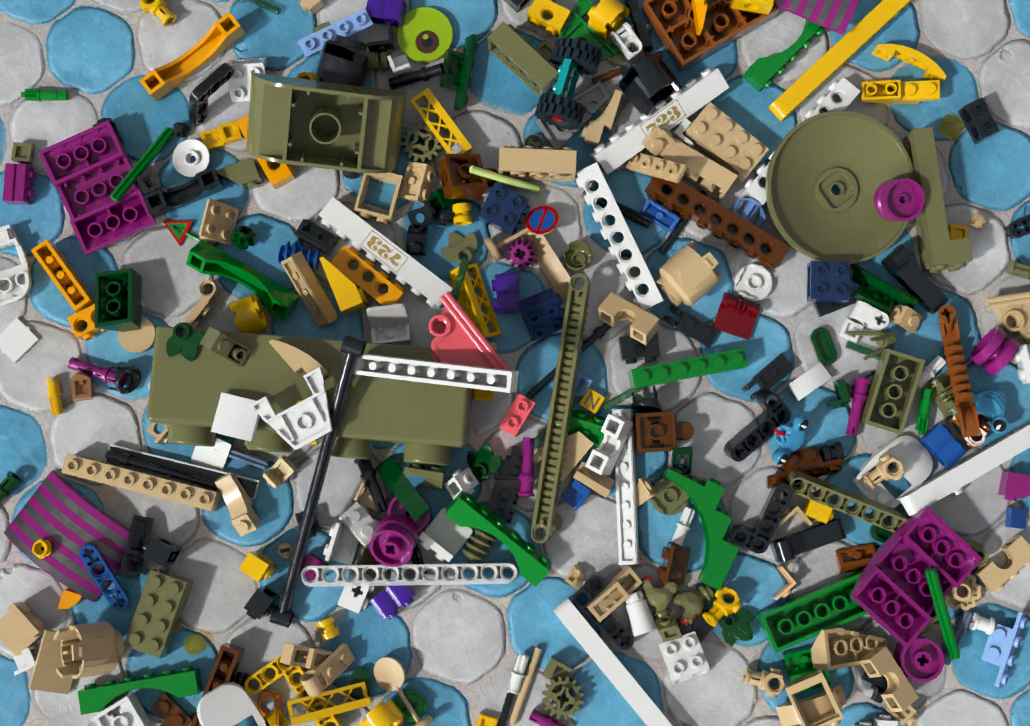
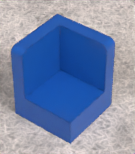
M575 479L562 496V499L577 510L591 491Z

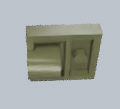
M410 463V465L404 468L403 475L426 478L425 488L442 490L446 471H442V467L431 465L429 468H423V464Z

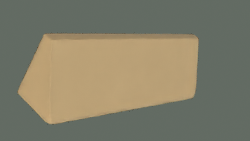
M530 231L525 233L521 238H527V243L530 241L534 242L531 248H538L537 251L533 252V254L538 255V258H535L555 292L559 293L563 300L568 295L571 277L544 235H535Z
M299 251L281 261L283 268L317 326L321 328L338 319L337 312L302 252Z

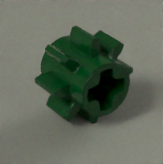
M240 226L238 230L233 229L231 242L237 248L244 250L248 249L249 245L254 246L255 233H253L250 227Z

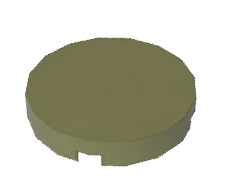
M664 477L653 485L657 494L650 500L654 509L659 513L676 515L687 506L689 499L687 494L668 478Z

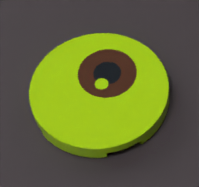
M429 7L416 8L405 15L403 26H398L397 28L398 45L403 54H406L408 58L423 64L433 63L444 57L445 51L450 48L453 41L452 26L448 18L440 11Z

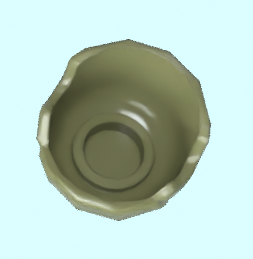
M576 240L570 242L563 253L565 265L571 270L578 272L588 268L592 261L590 247L584 241Z

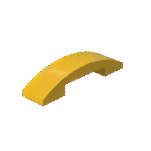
M878 44L871 53L887 62L894 56L925 70L922 78L927 80H940L941 84L947 77L944 71L932 59L906 46Z

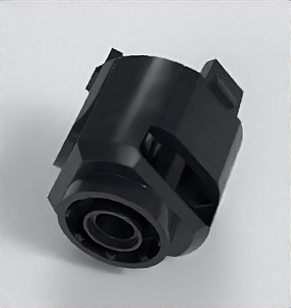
M336 34L334 40L328 39L324 42L315 76L319 77L320 81L364 87L370 66V56L366 51L368 44Z
M646 52L635 55L620 70V74L623 77L619 82V87L640 114L644 113L646 116L656 108L655 105L658 102L668 98L675 90L676 92H682L684 90L664 61L656 57H649Z

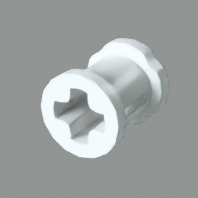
M973 613L969 628L971 630L985 631L986 634L991 635L995 628V619L992 617H981L978 613Z

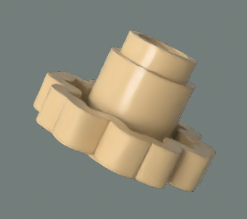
M969 574L958 588L953 587L945 597L946 605L953 610L961 608L965 611L975 607V600L981 598V586L975 584L976 577Z

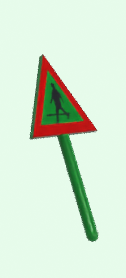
M163 221L180 246L186 235L198 242L202 240L188 232L194 221Z

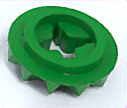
M413 689L404 691V695L412 703L419 702L415 705L414 711L419 719H421L426 712V699L420 692ZM398 696L396 706L404 714V721L415 722L409 710H404L406 706L400 696Z

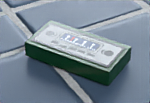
M691 446L672 448L671 470L674 467L684 472L683 474L691 473L693 457Z

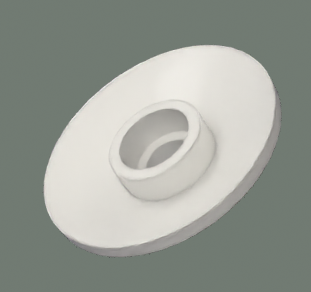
M185 140L178 144L173 152V165L180 174L194 177L196 173L207 169L210 162L209 151L198 140ZM192 157H196V161L194 163H191Z

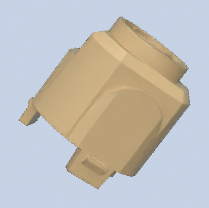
M693 240L666 261L660 268L661 278L656 281L661 291L676 306H679L682 302L687 306L694 305L719 283L718 280L722 277L721 273L714 269L718 261L710 252L701 257L695 251L697 247Z
M106 621L61 628L57 630L53 637L54 641L61 640L60 652L63 667L56 668V672L62 679H77L111 673L122 660L124 654V642L121 633Z

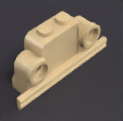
M1030 291L988 297V309L995 310L998 326L1006 333L1013 332L1015 339L1019 341L1025 340L1026 343H1030Z

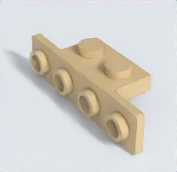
M637 153L631 157L624 166L627 170L674 183H679L687 170L684 164L642 153Z

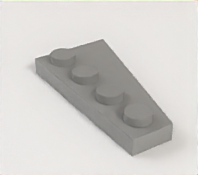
M600 81L572 98V100L574 99L577 103L585 106L586 109L581 127L610 98ZM540 119L536 120L537 125L553 147V150H560L578 131L575 129L557 128L554 125L542 122Z

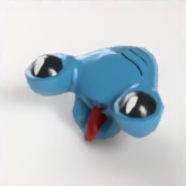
M991 388L979 392H971L973 393V403H975L979 421L987 423L992 421L991 430L995 434L1001 435L1005 433L1009 425L1006 417L1007 402L1004 391L998 388Z
M796 416L793 424L783 423L774 428V439L780 444L778 449L772 454V459L776 464L786 463L790 454L798 450L805 443L809 424L806 416Z

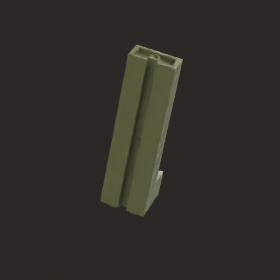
M933 127L913 129L902 140L903 146L912 162L915 180L925 193L923 210L914 218L922 272L929 271V274H935L945 269H948V272L958 271L960 268L966 267L967 263L973 261L969 238L950 240Z

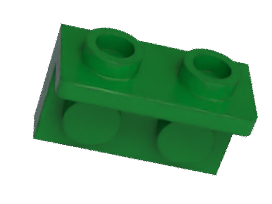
M572 410L568 435L580 431L594 443L592 446L599 447L604 438V433L601 432V429L606 419L600 415H589L583 410Z

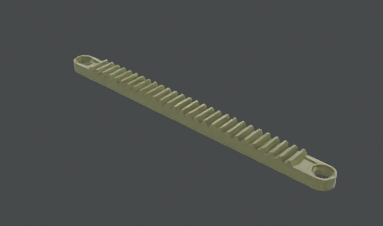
M582 273L573 275L569 282L531 526V537L537 543H546L551 539L554 519L557 513L558 493L560 492L559 487L563 475L565 448L569 436L570 416L572 415L571 409L576 390L575 385L577 384V370L579 369L578 364L582 352L585 318L589 306L588 299L591 282ZM579 278H583L585 285L580 289L576 288V281ZM539 528H544L546 531V536L543 539L537 536Z

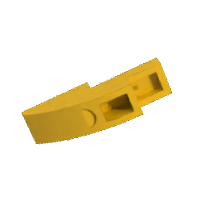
M940 80L861 82L862 101L882 104H919L921 101H939Z

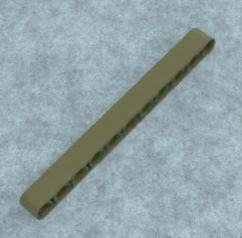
M792 471L787 477L788 484L793 493L893 533L912 517L904 512L801 471ZM795 480H802L798 485L793 484ZM814 487H820L816 492L811 491ZM832 494L838 495L835 499H829ZM851 501L856 502L853 506H847ZM873 509L871 513H865L866 510ZM886 516H891L889 520H883ZM959 535L975 552L980 551L979 555L982 557V560L977 566L984 565L988 561V554L979 542Z

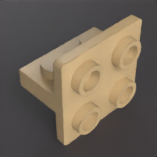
M208 198L199 231V238L231 245V236L233 229L236 227L239 209Z

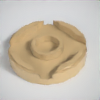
M141 316V329L126 332L118 331V340L125 350L133 353H144L155 343L156 327L151 320Z

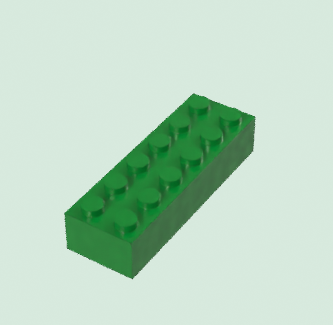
M864 569L855 571L756 613L771 650L777 653L819 635L821 630L836 628L867 615L868 613L850 597Z

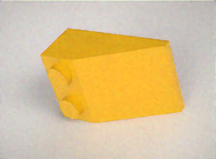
M320 257L319 259L341 312L348 316L367 308L365 303L368 302V299L362 288L358 289L351 280L324 257Z

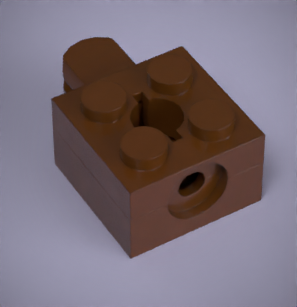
M444 154L438 165V171L445 199H481L486 189L493 187L494 183L497 182L496 180L469 173L471 165L483 168L480 154ZM483 168L498 173L494 168Z
M674 411L638 413L633 415L636 453L672 451V448H677L676 441L688 440L694 434V428L691 423L686 421L675 422Z

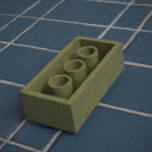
M503 21L487 37L488 50L539 97L541 94H548L553 89L554 83L558 81V68L552 62L548 63L538 49L534 50L525 37L521 38L511 24L507 25Z
M882 349L860 422L902 435L926 360L891 349Z
M160 569L150 570L124 646L157 658L167 656L194 581Z

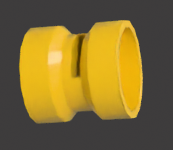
M453 204L452 209L455 213L453 218L454 225L472 224V216H470L471 204Z
M334 616L315 623L317 629L321 631L320 637L322 642L341 634L339 628L334 625Z

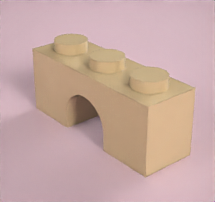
M611 292L598 307V319L612 327H615L622 320L632 322L630 325V337L644 345H647L659 330V318L656 315L648 313L638 305L626 301L620 295H615Z
M1014 535L1000 547L1006 555V563L1003 567L998 568L993 561H987L972 572L987 591H1000L1004 588V583L1009 578H1015L1023 566L1030 564V545L1022 536Z
M886 646L874 648L859 660L869 678L881 677L882 675L886 678L888 686L886 691L881 694V697L891 712L904 711L919 698L914 687L909 683L903 670L898 666L891 651Z

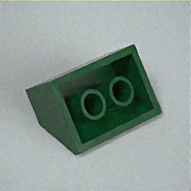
M133 268L95 273V328L120 332L141 329V275Z

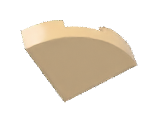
M574 565L565 581L577 590L580 589L583 582V571L580 567Z

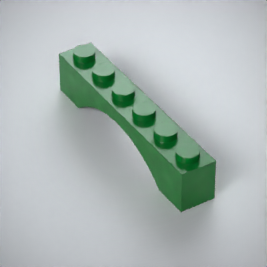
M806 19L803 32L795 43L778 54L758 58L745 71L743 78L758 92L763 87L767 89L774 82L772 78L776 74L780 76L786 70L785 65L788 62L793 63L799 56L798 52L801 49L805 50L812 43L811 39L813 36L818 37L825 28Z
M201 240L189 251L186 265L202 274L221 276L242 284L259 297L269 313L285 321L296 309L299 295L204 240Z
M740 348L635 368L628 371L631 390H637L694 377L741 370L748 367L745 349Z
M462 490L447 506L445 515L460 527L480 529L501 540L515 557L520 575L535 587L551 571L552 562L547 555L541 554L532 543L523 540L517 531L511 530L501 518H496L492 515L490 510L476 502L471 494H466Z
M193 666L181 668L180 672H174L173 669L162 671V675L157 676L154 673L143 674L140 679L130 676L123 678L122 682L117 683L115 679L104 681V685L96 686V683L84 685V688L78 691L80 712L83 715L100 712L106 709L121 694L135 689H160L178 698L197 695L203 692L200 669H193Z

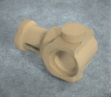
M885 452L879 457L878 464L875 465L876 469L867 475L863 474L862 477L873 490L875 485L881 481H888L890 479L896 481L905 474L902 463L892 456L890 452ZM891 462H896L895 468L888 470V465Z
M746 667L744 670L742 683L744 685L748 683L758 686L760 690L765 691L766 696L777 698V695L784 688L782 670L771 667L770 671L762 670L757 672ZM772 678H777L778 684L775 687H770L769 685Z

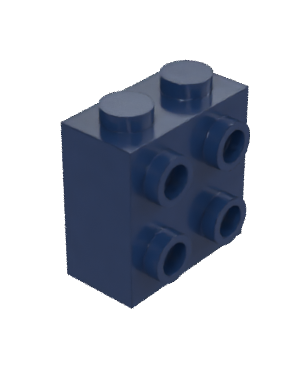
M495 182L478 214V220L512 236L514 232L519 231L522 222H520L522 216H526L531 207L528 205L529 198Z
M810 261L807 264V302L846 303L850 301L853 294V289L850 287V279L853 276L850 262Z
M553 288L517 302L532 341L559 331L563 327L565 308H561L560 305L563 304L562 298L559 293L555 294Z

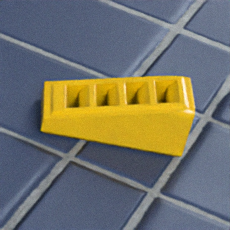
M276 707L264 716L270 726H288V720Z

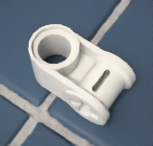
M627 22L623 23V26L617 31L610 32L612 41L628 60L641 53L642 43ZM635 47L638 51L631 52L629 48Z
M863 301L856 302L849 316V319L872 331H880L889 324V317L886 313ZM877 318L880 319V325H877Z

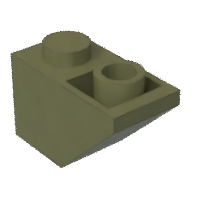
M209 326L199 343L242 367L251 351L250 348Z

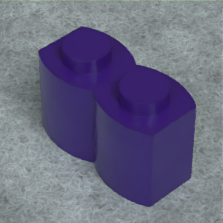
M368 0L366 11L374 24L388 25L387 22L390 21L391 26H403L408 5L405 0Z
M518 273L495 274V280H492V291H496L497 297L493 298L494 310H498V314L520 313L517 302L520 301Z
M409 585L387 586L372 598L370 603L383 619L388 617L390 620L399 613L397 610L402 605L407 607L414 601L412 597L415 593Z

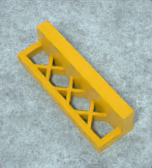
M426 88L410 99L412 106L448 154H454L450 149L451 143H456L461 149L457 154L472 153V146L429 88ZM423 98L428 108H421L416 102ZM429 113H434L439 119V123L430 122L428 119ZM440 128L447 130L450 134V139L440 136Z
M477 263L462 265L450 271L449 275L461 308L485 339L501 335L502 333ZM472 269L474 279L469 276L467 270ZM475 287L479 289L480 297L475 293ZM481 305L486 308V314L482 312ZM487 323L492 325L494 332L489 333Z
M365 681L322 692L315 697L306 696L287 701L292 726L371 705ZM357 687L362 688L364 697L359 700L349 696L352 690ZM349 690L348 694H345L342 691ZM339 692L345 696L342 704L335 705L330 700L334 693ZM330 695L328 700L323 696ZM315 698H321L326 701L321 710H316L310 706ZM348 698L352 700L351 702L345 703ZM311 700L309 704H306L303 701ZM301 703L306 706V709L302 715L294 716L292 704ZM328 703L332 705V707L326 708ZM308 709L313 710V712L306 713Z

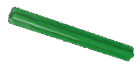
M166 127L111 193L110 198L117 203L120 202L174 136L173 130Z
M934 567L927 568L925 574L949 658L951 660L959 659L960 651L937 570Z

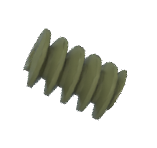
M475 529L477 537L470 536L473 543L466 542V546L469 549H462L461 551L466 557L479 564L477 560L484 561L482 554L488 555L489 553L486 547H493L490 541L496 542L498 539L490 533Z

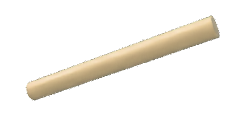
M539 647L534 649L526 677L523 680L509 720L512 724H517L543 649Z

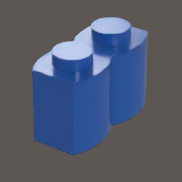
M935 424L919 440L944 468H950L966 453L963 449L965 446L959 439L952 437L950 434L951 430L945 424Z

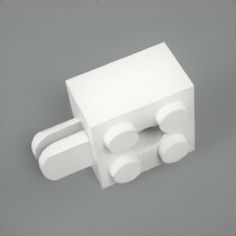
M134 692L93 717L98 726H153Z

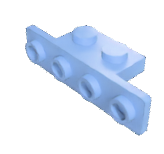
M362 9L298 40V44L304 56L308 58L321 52L324 42L328 39L334 40L336 34L358 41L357 34L372 27L373 23L366 9Z
M1022 611L1018 612L1013 629L995 623L994 631L988 637L981 660L1000 666L995 686L1000 688L1008 682L1009 674H1007L1009 666L1012 667L1014 664L1015 655L1013 653L1015 647L1018 648L1021 643L1022 637L1019 635L1021 629H1025L1028 618L1025 617L1026 613Z

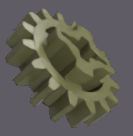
M419 122L418 127L412 124V130L406 129L408 135H402V139L406 141L401 143L402 147L405 148L403 152L404 154L409 153V160L414 157L416 163L422 160V163L425 164L426 159L432 162V156L438 157L436 151H442L441 146H439L440 142L427 125L422 126L421 122ZM422 140L423 142H425V145L422 146L421 144H419V141ZM434 144L433 149L430 151V146Z
M558 675L557 681L551 678L552 684H545L548 690L542 691V694L546 696L542 699V703H547L544 709H551L550 716L556 713L557 719L564 715L566 720L568 719V714L574 717V710L581 711L578 705L584 704V700L580 699V697L584 696V692L578 691L581 689V685L575 686L576 679L570 682L567 675L565 680H562L560 675ZM557 685H561V688L558 690H552ZM569 686L573 688L576 696L570 694ZM565 689V694L568 699H564L561 705L560 698L558 696H561L562 693H564ZM550 699L555 700L557 708L551 704ZM569 704L573 705L571 708L564 710Z

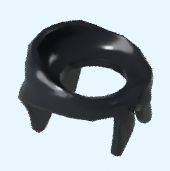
M120 364L112 366V368L116 369V388L109 387V389L119 391L123 395L133 392L140 383L141 372L139 368ZM127 372L131 376V383L128 387L124 388L121 385V377Z
M653 386L654 397L636 401V396L632 392L633 403L631 407L645 413L661 412L662 408L655 386Z

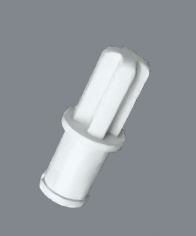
M937 356L926 367H923L917 386L918 389H921L931 378H935V374L946 364V361L941 356Z
M684 508L679 523H676L677 528L671 540L672 543L683 546L687 532L691 530L689 527L695 514V510L692 508Z
M521 653L518 655L514 670H511L512 675L507 691L519 694L523 678L526 677L524 673L529 656Z

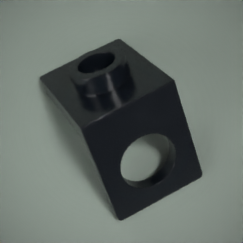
M390 21L387 22L390 40L367 42L369 52L381 53L382 51L395 49Z
M426 200L423 201V207L407 213L411 225L417 224L413 220L414 215L417 213L424 215V221L420 223L421 225L427 226L435 223L433 216H436L432 205L428 206Z

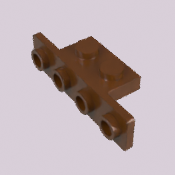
M817 446L793 452L790 454L787 462L781 464L784 472L767 476L766 486L769 489L778 480L787 481V477L792 471H801L816 478L827 474H837L842 471L843 460L839 458L823 462ZM795 480L793 484H797L802 480Z

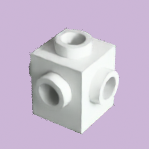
M467 468L464 471L458 469L450 475L452 478L443 485L454 500L462 490L466 494L475 492L473 488L479 482L471 470Z

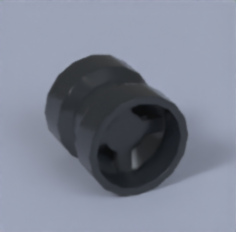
M840 441L833 442L832 445L823 444L819 446L823 462L839 458L844 460V450Z

